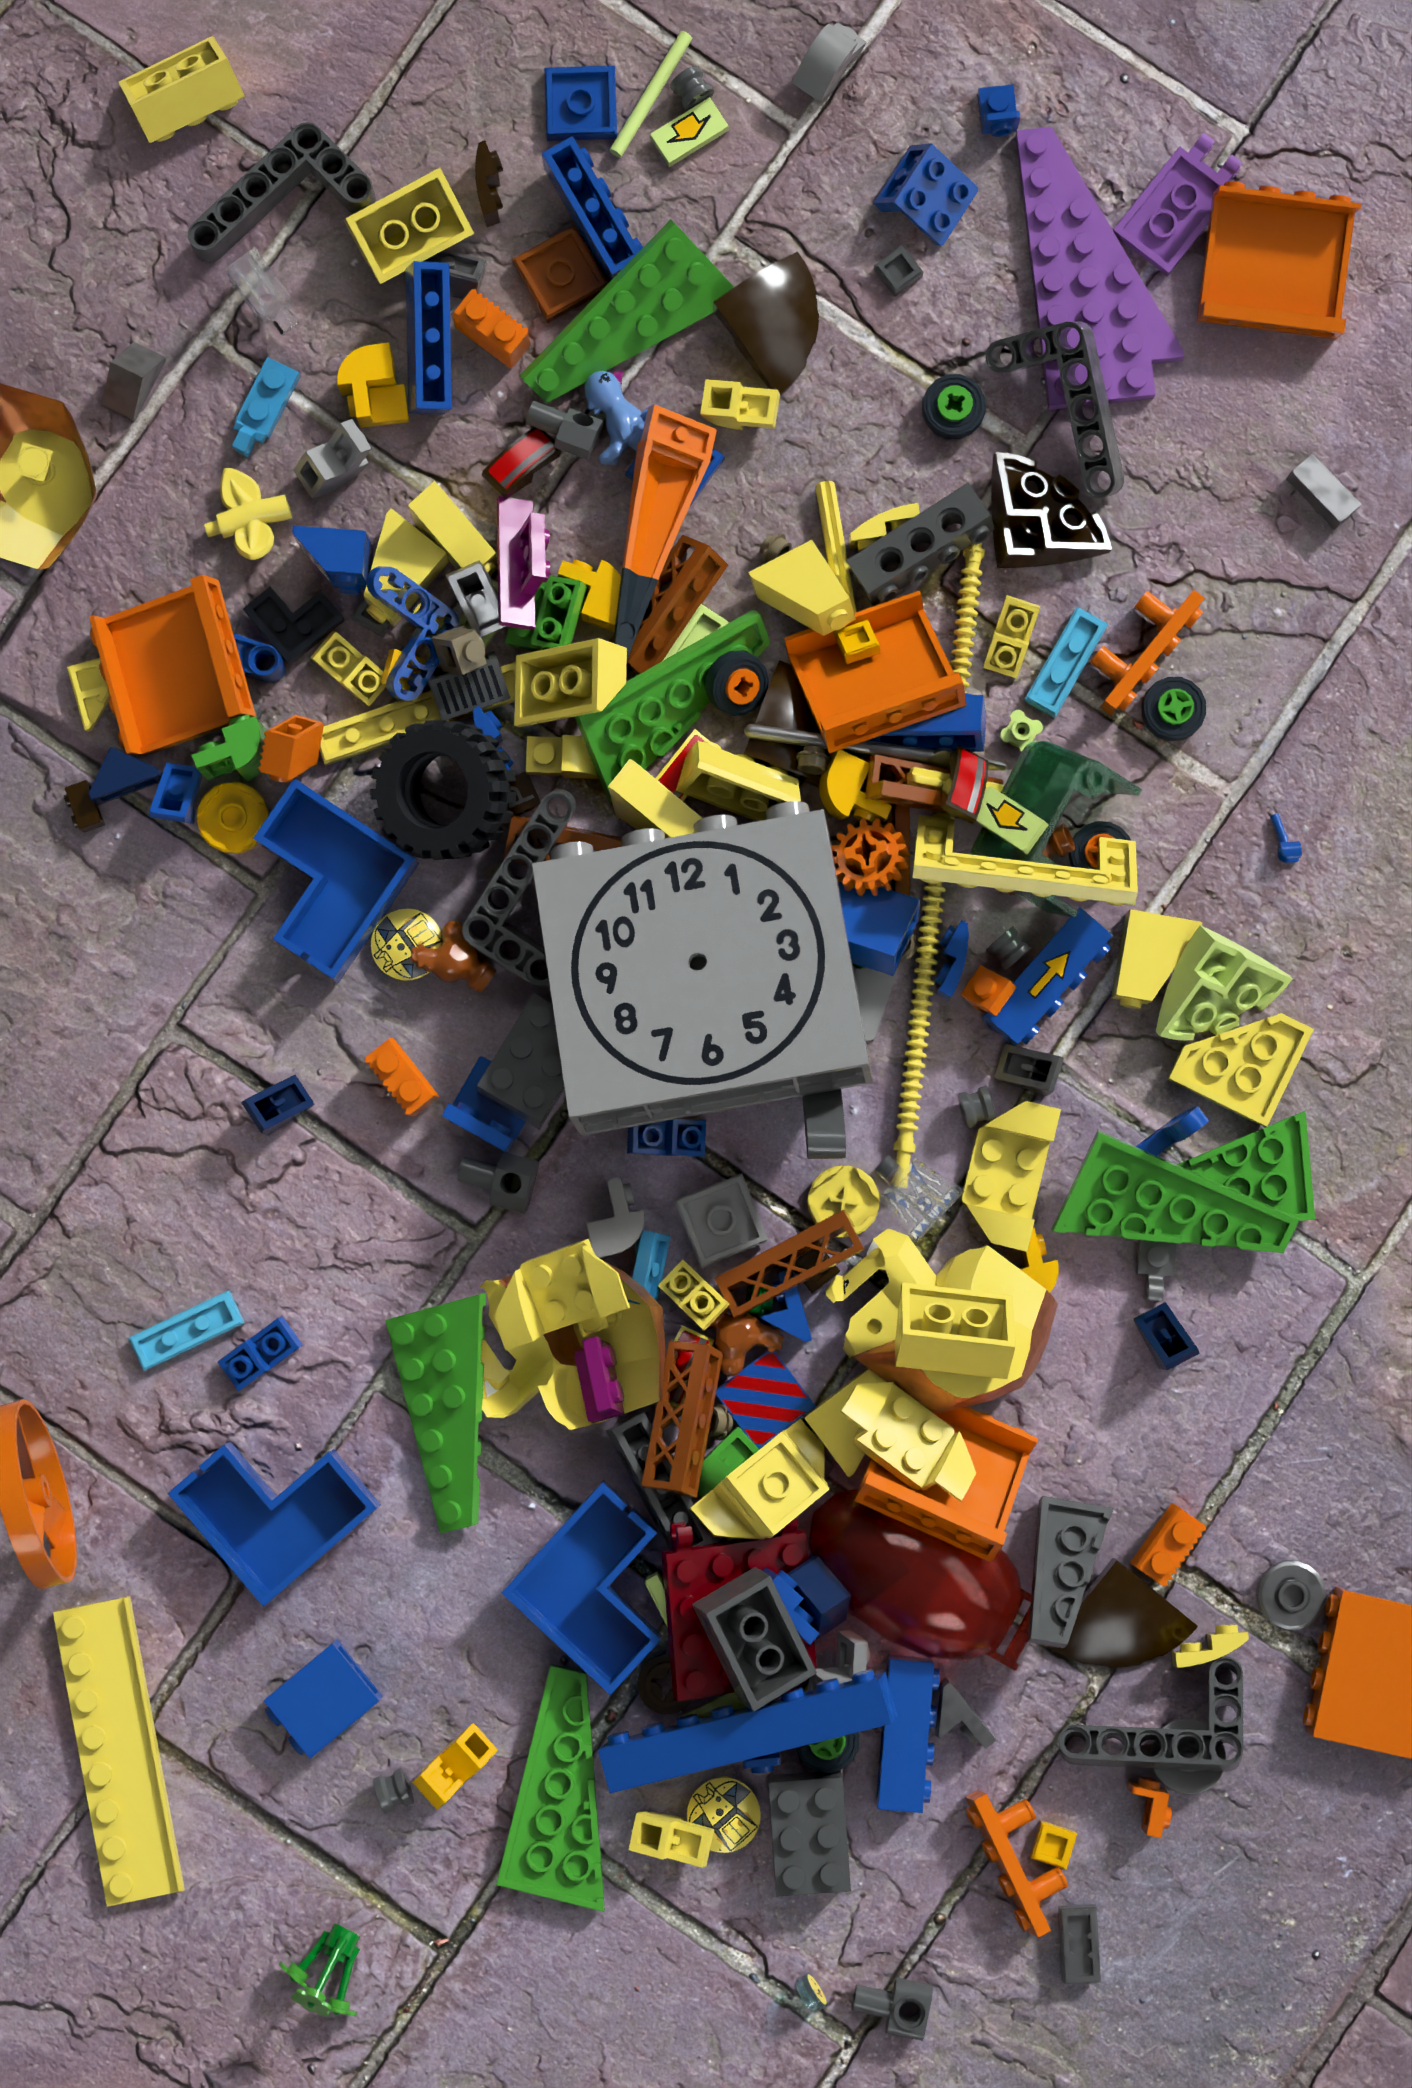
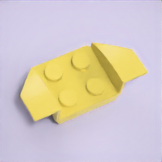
M1025 1101L977 1129L960 1200L970 1210L992 1244L1025 1252L1028 1251L1035 1221L1032 1219L1049 1145L1050 1142L1054 1141L1061 1109Z
M588 1238L522 1263L520 1269L514 1272L494 1317L502 1343L507 1351L533 1342L548 1332L598 1315L602 1318L628 1309L630 1306L619 1273L595 1255Z
M894 1382L857 1384L841 1410L843 1415L860 1427L854 1436V1446L913 1490H927L937 1484L961 1502L976 1475V1471L960 1431L955 1433L954 1428L896 1386Z
M799 1419L726 1476L713 1490L690 1509L713 1536L761 1540L772 1538L829 1490L828 1484L825 1481L824 1444Z

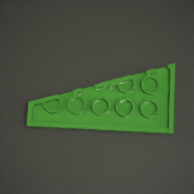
M670 219L519 376L548 403L585 383L594 372L607 371L714 313L713 302L734 288V286Z
M755 610L747 612L628 680L602 712L575 717L610 804L613 805L608 786L629 759L645 770L658 756H664L702 716L700 712L710 702L705 690L706 675L711 665L719 656L729 651H745L758 658L771 644L759 612Z
M1306 1111L1177 1164L1297 1217L1299 1221L1315 1220Z
M1097 1130L1051 1229L1053 1232L1059 1233L1074 1232L1085 1233L1091 1236L1106 1235L1123 1237L1124 1239L1178 1244L1193 1243L1210 1247L1226 1246L1237 1247L1243 1250L1284 1253L1299 1219Z
M486 1293L385 1320L440 1534L478 1524L480 1479L477 1477V1456L481 1455V1441H478L479 1422L482 1421L484 1364L481 1362V1340H485V1326L482 1325L483 1306H486Z
M551 1664L496 1885L604 1912L605 1904L587 1673Z

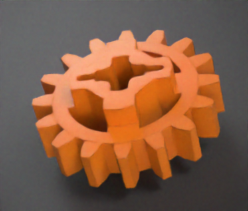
M865 818L860 820V827L856 829L849 823L847 825L849 833L846 836L837 833L836 837L839 845H831L837 881L842 882L845 890L848 892L855 886L858 896H863L866 889H870L873 896H877L878 887L881 886L887 891L891 890L889 881L892 879L901 881L902 877L898 870L908 869V863L904 857L909 855L906 844H903L905 840L902 833H895L896 831L892 823H888L883 828L879 818H876L872 825H868ZM869 849H870V850H871V853H870V858H869V865H867V863H866V862L868 861V857H867V856H869Z

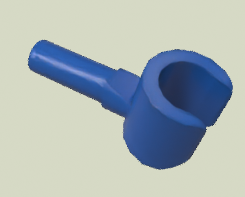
M1279 814L1270 816L1278 837L1279 860L1284 863L1298 862L1302 856L1300 841L1288 842V837Z

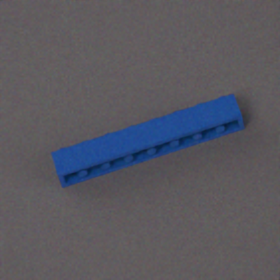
M873 1669L853 1674L851 1681L840 1684L837 1678L825 1680L816 1684V1690L803 1692L802 1687L793 1688L782 1694V1698L772 1700L755 1711H752L747 1706L733 1710L732 1705H726L711 1710L712 1716L699 1719L697 1713L676 1719V1725L664 1727L663 1722H658L641 1728L642 1733L630 1736L628 1731L612 1734L607 1737L608 1742L598 1749L609 1793L890 1725L898 1717L886 1672L874 1675Z

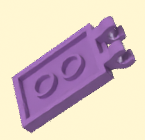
M1205 133L1200 136L1189 152L1179 146L1113 229L1119 240L1167 277L1208 227L1213 192L1219 185L1224 186L1225 182L1232 181L1243 164L1233 155L1227 159L1218 172L1204 163L1202 160L1211 151L1212 145L1215 142Z

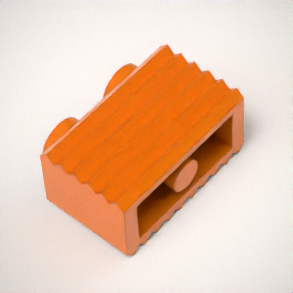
M476 289L470 290L452 314L456 329L510 369L517 364L531 346L528 327L523 328L522 323H517L516 319H511V315H506L505 310L500 311L499 306H494V302H489L488 297L483 298L482 293L477 294Z
M295 714L264 732L266 738L263 739L265 745L262 746V749L264 751L260 753L262 759L259 760L261 766L258 767L260 772L269 774V778L274 781L290 782L295 776L298 777V775L309 770L312 766L317 765L324 723Z
M392 1037L365 1057V1063L378 1076V1080L383 1082V1086L392 1094V1097L397 1099L396 1103L401 1105V1109L406 1111V1115L415 1117L440 1097Z
M1171 1503L1130 1564L1158 1584L1168 1586L1167 1580H1172V1574L1177 1573L1176 1568L1181 1567L1180 1562L1185 1561L1184 1556L1189 1555V1550L1194 1549L1193 1544L1198 1543L1197 1538L1202 1537L1201 1532L1206 1531V1526L1179 1506Z

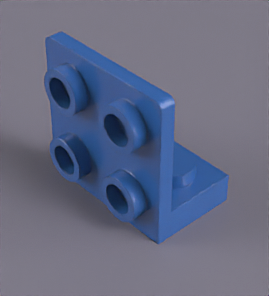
M932 143L910 145L873 204L881 212L900 211L936 245L941 246L945 244L978 192V187Z
M480 1056L453 1104L448 1103L441 1116L498 1149L509 1153L526 1122L477 1094V1085L492 1062Z

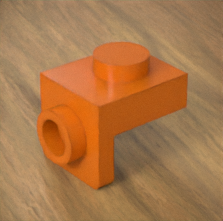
M980 965L960 995L976 1010L980 1012L986 1011L997 1016L1017 987L1007 978Z
M1139 1777L1138 1782L1128 1780L1127 1789L1132 1794L1147 1797L1141 1829L1147 1836L1162 1838L1163 1828H1169L1172 1817V1807L1168 1806L1170 1794L1164 1787H1160L1161 1781L1156 1779Z

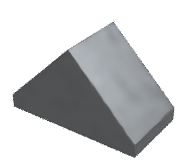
M133 342L110 363L102 406L135 422L167 360L166 357Z
M1005 1044L994 1078L1048 1096L1054 1091L1064 1058Z

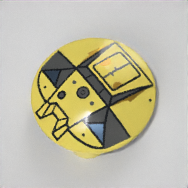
M399 909L383 917L373 931L371 938L373 958L377 966L392 978L401 981L419 979L430 972L423 968L418 969L416 964L410 960L411 949L419 944H423L426 948L438 949L442 942L441 931L430 916L419 910Z
M721 1776L702 1784L693 1793L687 1808V1822L714 1829L710 1850L714 1852L729 1853L743 1848L753 1839L760 1824L761 1812L755 1794L747 1785L728 1776Z

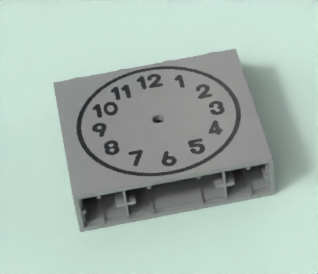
M784 802L767 809L765 812L766 820L737 825V819L733 816L714 815L697 821L693 825L694 833L665 838L664 831L660 829H639L629 832L622 837V847L594 852L593 846L589 843L569 842L551 849L550 860L532 863L568 1115L580 1136L873 1083L824 809L810 811L809 805L805 802Z

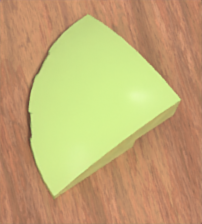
M1199 925L1186 945L1167 986L1159 1012L1156 1033L1161 1037L1173 1040H1194L1195 1034L1210 1031L1214 1035L1230 1031L1239 1026L1238 1016L1253 1006L1259 1011L1264 1010L1285 990L1293 978L1239 944Z

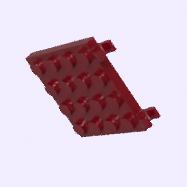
M798 1516L772 1538H765L764 1540L739 1539L691 1547L693 1533L690 1525L686 1526L685 1522L670 1524L672 1550L662 1551L673 1698L677 1702L734 1692L692 1604L754 1567L762 1571L766 1567L776 1574L783 1570L787 1574L807 1561L806 1532L802 1530L796 1531ZM802 1640L815 1669H817L815 1640L811 1645Z

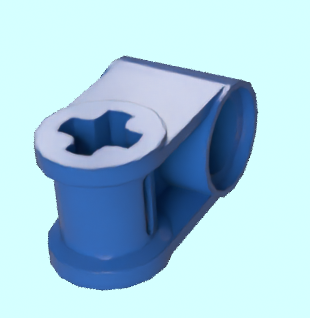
M233 633L245 677L265 683H275L283 678L286 672V663L273 646ZM265 657H275V664L270 670L261 671L259 669L260 662Z

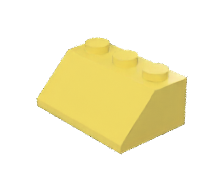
M214 36L118 82L149 143L165 141L171 138L176 130L186 125H198L207 118V115L217 110H228L234 107L239 99L245 97L227 57Z
M441 168L430 172L344 219L358 249L379 284L406 271V268L413 261L423 262L474 234Z
M596 638L516 655L514 726L524 727L602 712L626 684L627 648Z
M697 741L687 752L676 789L678 792L754 821L766 820V810L774 805L790 801H801L797 778L789 776L786 771L780 768L766 767L755 763L754 759L744 754L734 755L724 751L718 744L709 741Z
M902 1282L895 1337V1366L1008 1379L1016 1347L1013 1295Z

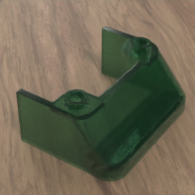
M1032 741L1023 749L1001 793L1044 820L1049 826L1027 855L985 827H982L972 846L971 855L1055 865L1042 852L1074 791L1086 797L1098 796L1104 790L1110 794L1139 796L1142 789L1097 760L1048 741ZM1013 891L1047 913L1076 917L1078 910L1054 895L1039 897L1031 892Z

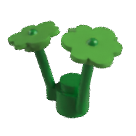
M333 1924L330 1932L323 1931L317 1944L299 1965L292 1962L288 1967L281 1961L279 1966L290 1976V1980L292 1982L296 1981L306 1989L305 1991L297 1989L291 1996L293 2001L302 2005L307 2011L316 2012L322 2016H328L330 2011L335 2015L356 2016L357 2011L349 2009L351 2002L344 1999L353 1964L360 1951L356 1947L360 1936L338 1924ZM326 1947L323 1954L328 1956L329 1959L313 1989L305 1982L309 1977L305 1970L322 1949ZM346 1958L336 1998L329 1997L327 2003L325 2002L326 1996L322 1991L336 1962L343 1963Z

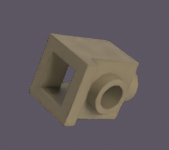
M461 624L431 638L443 672L463 675L487 664L484 657L485 646L483 640L474 629H466L465 625ZM448 647L451 648L454 659L451 658Z

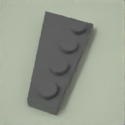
M1047 1496L1040 1498L1027 1642L1059 1648L1067 1646L1082 1603L1086 1585L1089 1583L1093 1571L1092 1568L1097 1553L1104 1539L1106 1526L1114 1508Z

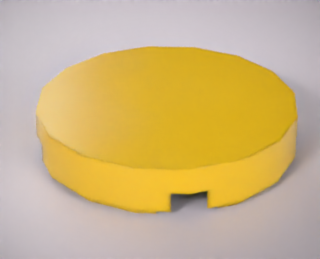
M241 782L222 783L214 786L203 796L197 808V824L201 836L212 848L225 854H241L252 850L258 845L253 838L270 813L265 800L254 788Z

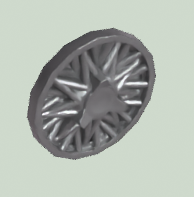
M1295 1560L1281 1561L1269 1567L1260 1578L1257 1588V1600L1263 1615L1275 1626L1287 1630L1303 1629L1313 1624L1322 1614L1326 1603V1590L1320 1575L1309 1565Z

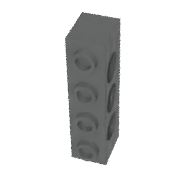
M966 483L855 554L846 562L851 574L872 606H876L880 602L885 603L894 599L898 595L899 590L908 584H916L928 576L930 570L941 563L948 564L959 556L960 551L969 545H977L983 542L995 528L990 513L971 485ZM951 524L961 525L960 529L956 532H945V529ZM921 543L931 544L929 549L924 552L914 551ZM893 562L900 563V566L895 571H884L888 564Z
M645 1412L636 1413L606 1430L668 1549L672 1550L670 1524L685 1522L686 1526L690 1525L692 1527L693 1542L691 1547L713 1544L714 1542L706 1527L690 1509L694 1505L690 1497L681 1496L673 1491L650 1489L641 1486L652 1432V1425ZM667 1458L657 1465L654 1480L670 1481L672 1465Z

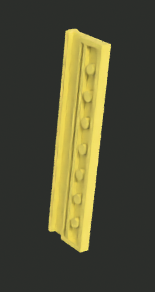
M126 1596L104 1602L57 1610L53 1612L107 1907L175 1892H183L185 1890L131 1597Z

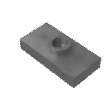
M1096 1905L1058 1906L1063 1984L1101 1983Z

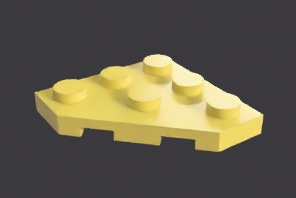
M1280 1013L1182 1047L1167 1080L1248 1120L1267 1127L1314 1029Z

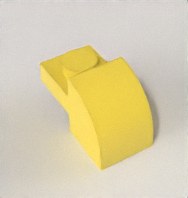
M705 379L700 414L708 422L730 429L743 430V426L775 429L780 393L775 389L743 387L741 382Z
M527 736L526 774L599 779L582 736Z
M647 1811L636 1813L628 1850L662 1860L669 1858L703 1868L707 1866L714 1829L684 1821L683 1817Z

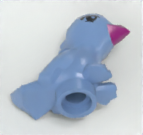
M606 371L594 372L588 377L584 388L588 409H593L595 416L600 412L606 414V427L610 442L609 447L598 457L600 464L615 466L620 455L626 451L628 446L637 451V443L641 441L648 408L641 412L624 398L621 387L624 371H615L613 373Z

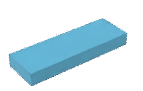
M1077 607L1025 697L1024 702L1055 718L1107 628L1108 623Z
M230 1290L129 1337V1341L143 1371H146L241 1326L245 1322Z

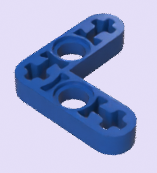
M378 566L368 574L366 579L368 591L373 597L416 627L386 680V688L393 698L411 701L421 694L428 679L439 664L432 639L425 637V634L437 636L459 626V618L450 607L393 567ZM389 575L387 582L394 588L401 590L398 593L390 589L380 590L383 585L379 581L380 576ZM411 593H416L421 600L420 609L414 614L410 613L405 606L406 598ZM445 616L443 622L447 625L446 629H438L439 624L435 621L436 617ZM422 643L426 644L430 649V658L424 664L419 663L415 657L416 648ZM407 664H409L412 668L420 670V674L411 673L413 669L407 668ZM400 678H408L407 683L411 686L409 691H401Z
M1199 1106L1186 1109L1136 1147L1157 1156L1173 1143L1183 1141L1208 1123L1209 1119Z

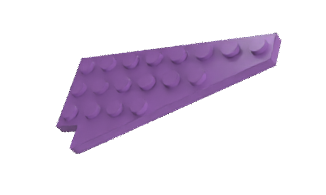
M1053 128L1017 130L1015 139L1038 329L1063 322L1082 321L1087 323L1094 333L1108 403L1154 399L1156 392L1152 364L1182 361L1184 358L1182 347ZM1072 328L1067 335V341L1073 348L1080 341V335L1075 328ZM1039 337L1041 355H1043L1046 349V344L1044 340ZM1057 360L1043 364L1048 410L1067 408ZM1079 364L1075 370V377L1082 384L1086 381L1088 375L1086 367ZM1086 400L1083 406L1094 405L1090 400Z

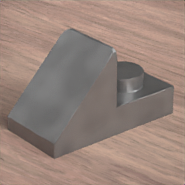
M480 560L446 574L471 629L476 630L480 637L506 627L498 625V597L494 590L492 579Z
M946 1677L940 1683L936 1736L938 1739L942 1738L958 1723L963 1721L964 1725L959 1728L973 1746L980 1742L986 1750L997 1739Z

